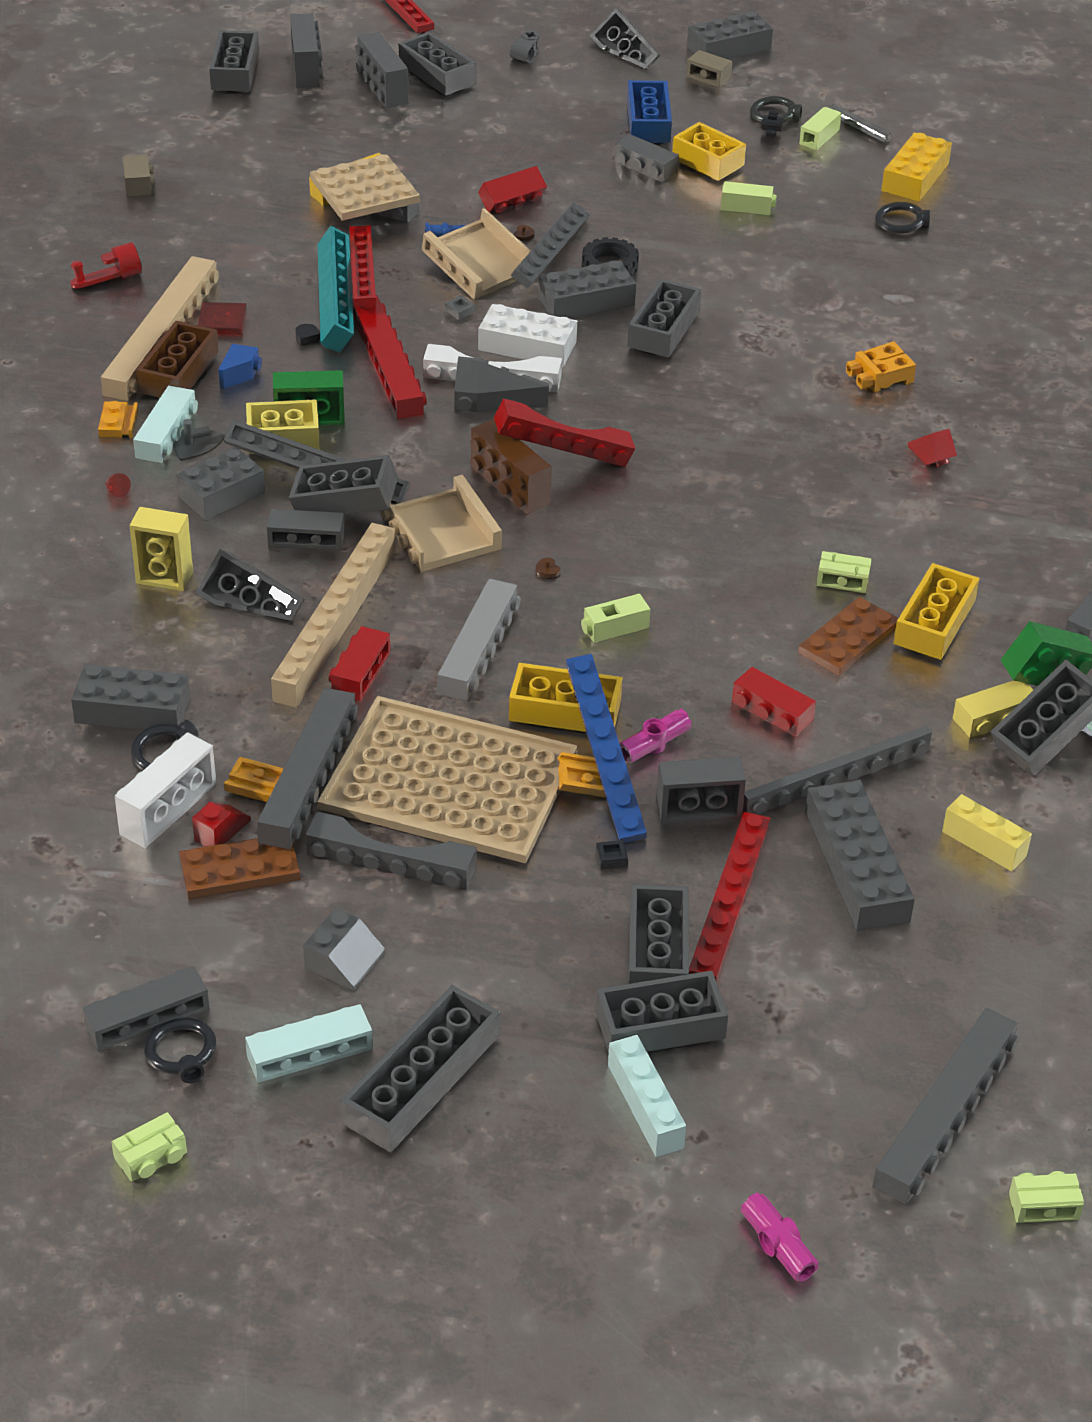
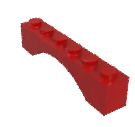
M503 398L494 415L496 427L500 435L626 467L635 451L632 437L628 431L613 427L595 430L570 427L541 415L523 403Z

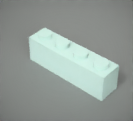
M174 386L166 388L133 439L135 458L163 463L166 456L170 455L174 442L180 439L181 431L184 429L183 420L190 419L197 412L198 401L195 400L194 390Z
M361 1004L245 1037L247 1058L257 1083L373 1050L372 1029Z
M638 1035L610 1042L608 1067L655 1157L684 1149L686 1124Z

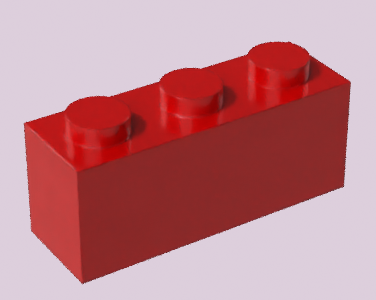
M534 166L484 182L478 194L489 213H501L508 207H519L527 201L535 202L541 199L547 189V185L538 167Z
M361 626L356 635H352L346 651H342L336 667H332L328 680L331 682V689L355 693V700L361 701L390 654V633Z
M754 667L749 668L733 683V703L795 737L814 720L816 707L814 699Z

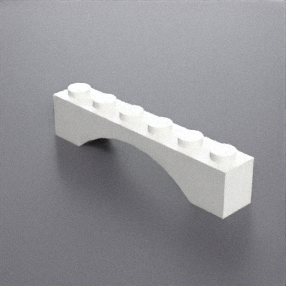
M428 344L423 358V378L455 381L458 356H470L458 352L451 346ZM537 356L513 362H488V364L498 368L502 366L509 368L511 373L520 376L525 374L549 383V392L558 393L562 376V358Z

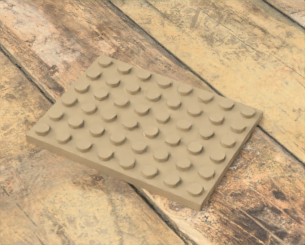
M377 696L317 801L318 810L441 842L452 841L475 846L479 852L526 864L560 792L558 756L561 752L577 754L578 746Z

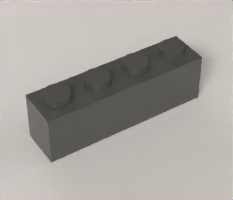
M194 966L178 970L173 974L149 981L146 984L122 991L119 994L82 1007L85 1028L97 1051L151 1032L169 1020L187 1018L210 1009L208 989Z

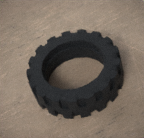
M603 237L601 240L594 239L592 243L588 242L586 247H583L582 267L592 264H603L604 262L597 260L599 257L615 256L624 260L622 262L631 277H633L638 271V249L634 248V244L627 243L628 241L624 239L618 240L615 237H612V239H608V237Z

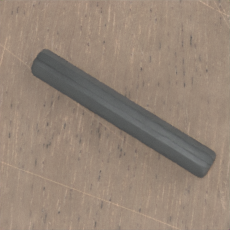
M835 104L828 106L830 109L842 112V122L885 144L891 141L892 134Z

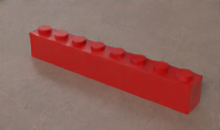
M376 295V306H371L370 308L354 307V299H352L354 323L396 418L403 419L424 415V405H427L426 394L421 392L420 381L418 378L415 379L413 366H409L408 355L403 352L402 341L397 339L396 328H392L390 315H386L385 304L380 302L378 295Z

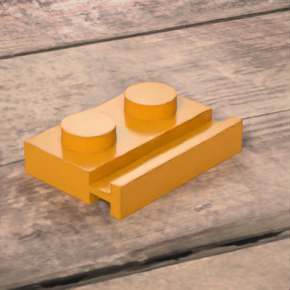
M118 401L104 402L98 427L99 437L122 438L123 435H129V438H133L139 410L138 402H134V405Z
M561 752L558 756L559 790L606 798L594 757Z
M239 757L229 773L228 780L223 783L224 791L267 802L284 768Z

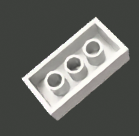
M501 304L491 305L478 328V350L524 360L537 356L562 358V367L565 366L577 342V320L506 307Z
M187 732L179 740H176L161 756L156 757L153 763L145 770L139 772L130 783L121 788L115 795L119 834L146 848L216 785L213 745Z

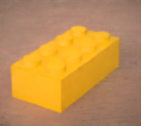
M914 132L884 169L881 191L920 201L948 166L952 143L942 138H933L926 136L924 133Z
M932 563L897 620L893 644L942 660L976 601L980 578Z
M519 663L509 696V721L586 732L568 669ZM598 674L615 727L621 703L623 677Z

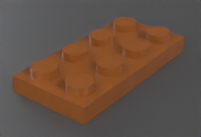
M858 597L799 645L798 653L840 676L896 629L898 617Z
M258 838L179 851L188 899L301 880L293 844L290 849L260 844L258 843Z

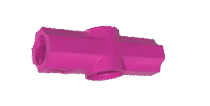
M681 708L661 719L652 718L646 720L642 730L619 743L625 763H633L648 753L658 754L664 751L667 742L691 729L692 721L689 719L688 713Z
M757 1192L749 1196L745 1203L741 1205V1212L758 1233L759 1242L765 1253L770 1257L776 1256L795 1281L803 1282L811 1278L812 1274L818 1270L819 1262L801 1241L800 1232L794 1221L789 1217L783 1218L764 1194Z

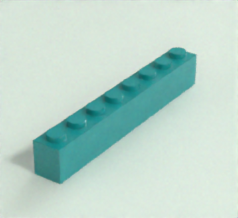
M330 226L317 244L320 341L327 349L340 353L354 335L350 245L348 234Z

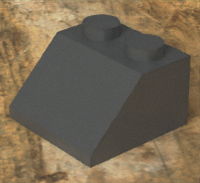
M336 907L303 945L306 969L353 991L385 953V948L360 918Z

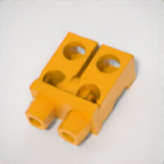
M894 341L864 352L858 351L856 352L855 360L846 363V373L849 377L857 375L856 382L860 389L870 387L875 393L880 391V388H888L897 382L903 381L906 385L914 383L916 364L907 354H904V351Z

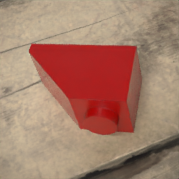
M949 428L907 442L908 447L926 465L935 463L936 467L950 463L949 458L957 456Z
M210 801L192 817L194 841L205 847L227 843L251 821V816L231 805Z

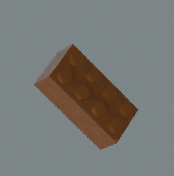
M175 321L137 368L139 393L161 398L168 386L191 389L219 353L217 330Z
M494 419L471 428L470 464L474 471L481 474L487 482L495 486L527 515L551 504L552 466L521 440L500 435Z

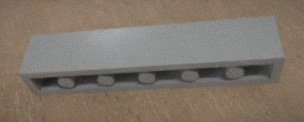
M488 579L438 673V694L468 701L472 691L475 692L477 690L480 675L485 674L489 658L492 659L494 657L497 642L502 641L505 627L510 626L513 611H517L519 608L520 596L517 595L516 584Z

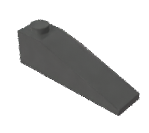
M617 8L590 35L601 49L646 70L660 57L637 27Z
M458 356L454 410L470 412L498 410L503 398L523 403L528 407L549 404V383L525 374L520 376L511 373L509 368L503 366L501 368L488 364L489 361L482 358Z
M219 549L195 592L217 606L293 621L305 600L251 564L222 549Z

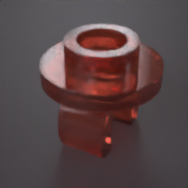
M115 473L105 482L107 491L115 497H124L131 488L130 479L123 473Z

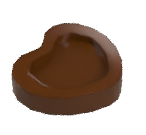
M519 225L517 226V231L514 232V236L520 241H527L535 237V231L530 226Z
M543 558L536 564L535 573L540 577L555 578L560 575V567L555 565L553 558Z

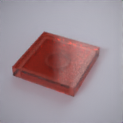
M202 302L198 326L216 329L217 335H242L247 311L246 303Z

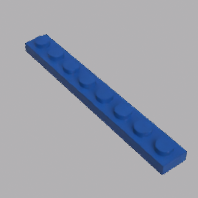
M592 654L566 659L568 673L619 841L624 840V843L647 838L646 828Z

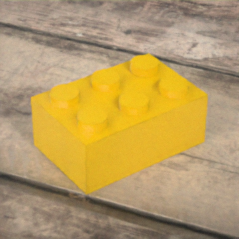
M698 122L673 137L672 152L679 155V162L681 164L687 165L719 181L744 166L746 144Z

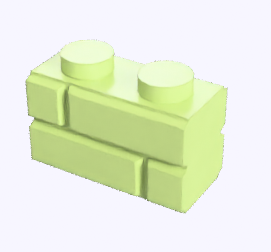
M822 551L816 586L866 594L872 559Z
M168 1112L111 1141L115 1161L124 1170V1173L131 1182L139 1178L150 1177L157 1168L167 1163H176L187 1153L185 1135L178 1125L175 1124V1121Z
M1054 1171L1049 1175L1035 1176L1032 1173H1022L1012 1179L1009 1196L1016 1223L1080 1220L1084 1200L1075 1173L1065 1174L1062 1171Z

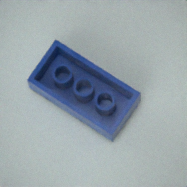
M628 80L627 107L630 134L650 143H671L672 117L668 81Z

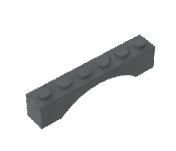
M316 812L306 833V850L309 855L467 890L477 866V847L452 841L424 847L389 845L361 834L343 817Z

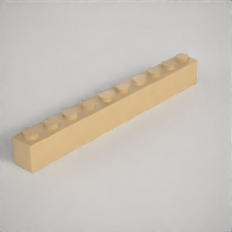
M191 256L102 374L103 396L129 401L132 395L137 392V368L175 321L186 323L192 317L197 306H200L205 295L209 294L211 287L214 283H217L219 278L216 261Z
M371 523L272 676L273 702L294 708L298 707L394 554L395 528Z

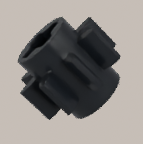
M769 110L768 115L763 114L761 130H766V135L776 136L777 131H782L783 117L778 116L779 111Z

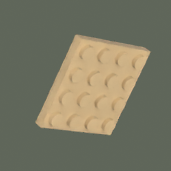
M387 154L377 155L368 159H359L351 163H341L329 168H319L310 172V179L342 221L420 203L419 193Z

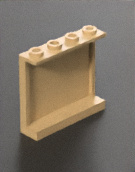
M485 208L481 211L480 220L445 235L437 237L431 231L423 234L422 251L474 300L516 282L517 280L511 274L530 252L519 239Z
M463 475L454 477V489L395 505L390 503L389 509L380 511L382 519L384 521L387 520L391 528H395V534L399 539L402 549H406L411 563H415L420 572L502 549V529Z

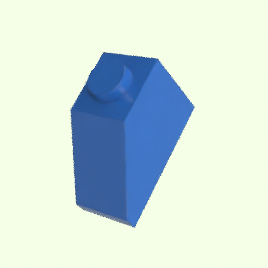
M238 344L231 345L218 369L220 388L225 389L254 378L262 365V358L259 357L258 347Z

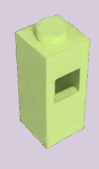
M823 107L801 126L799 144L818 150L840 130L842 112Z
M724 181L721 210L770 215L771 207H776L777 195H773V186Z
M641 594L584 608V619L581 620L582 629L585 634L589 635L593 643L649 628L650 608Z

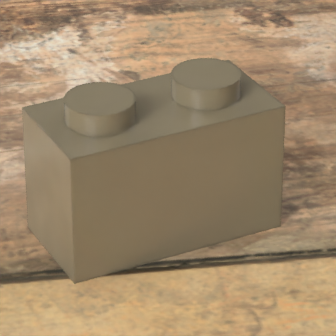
M698 50L687 59L686 77L718 88L731 79V60Z
M148 155L123 156L126 196L152 195L151 186H155L153 163H148Z

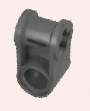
M535 30L524 31L512 44L510 57L530 63L539 53V48L537 47L539 33Z

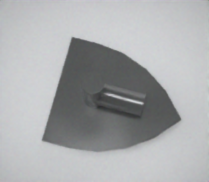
M185 419L183 420L184 429L181 431L180 439L174 442L173 447L179 460L189 459L213 450L224 440L225 434L210 430L209 426L193 428L192 420Z

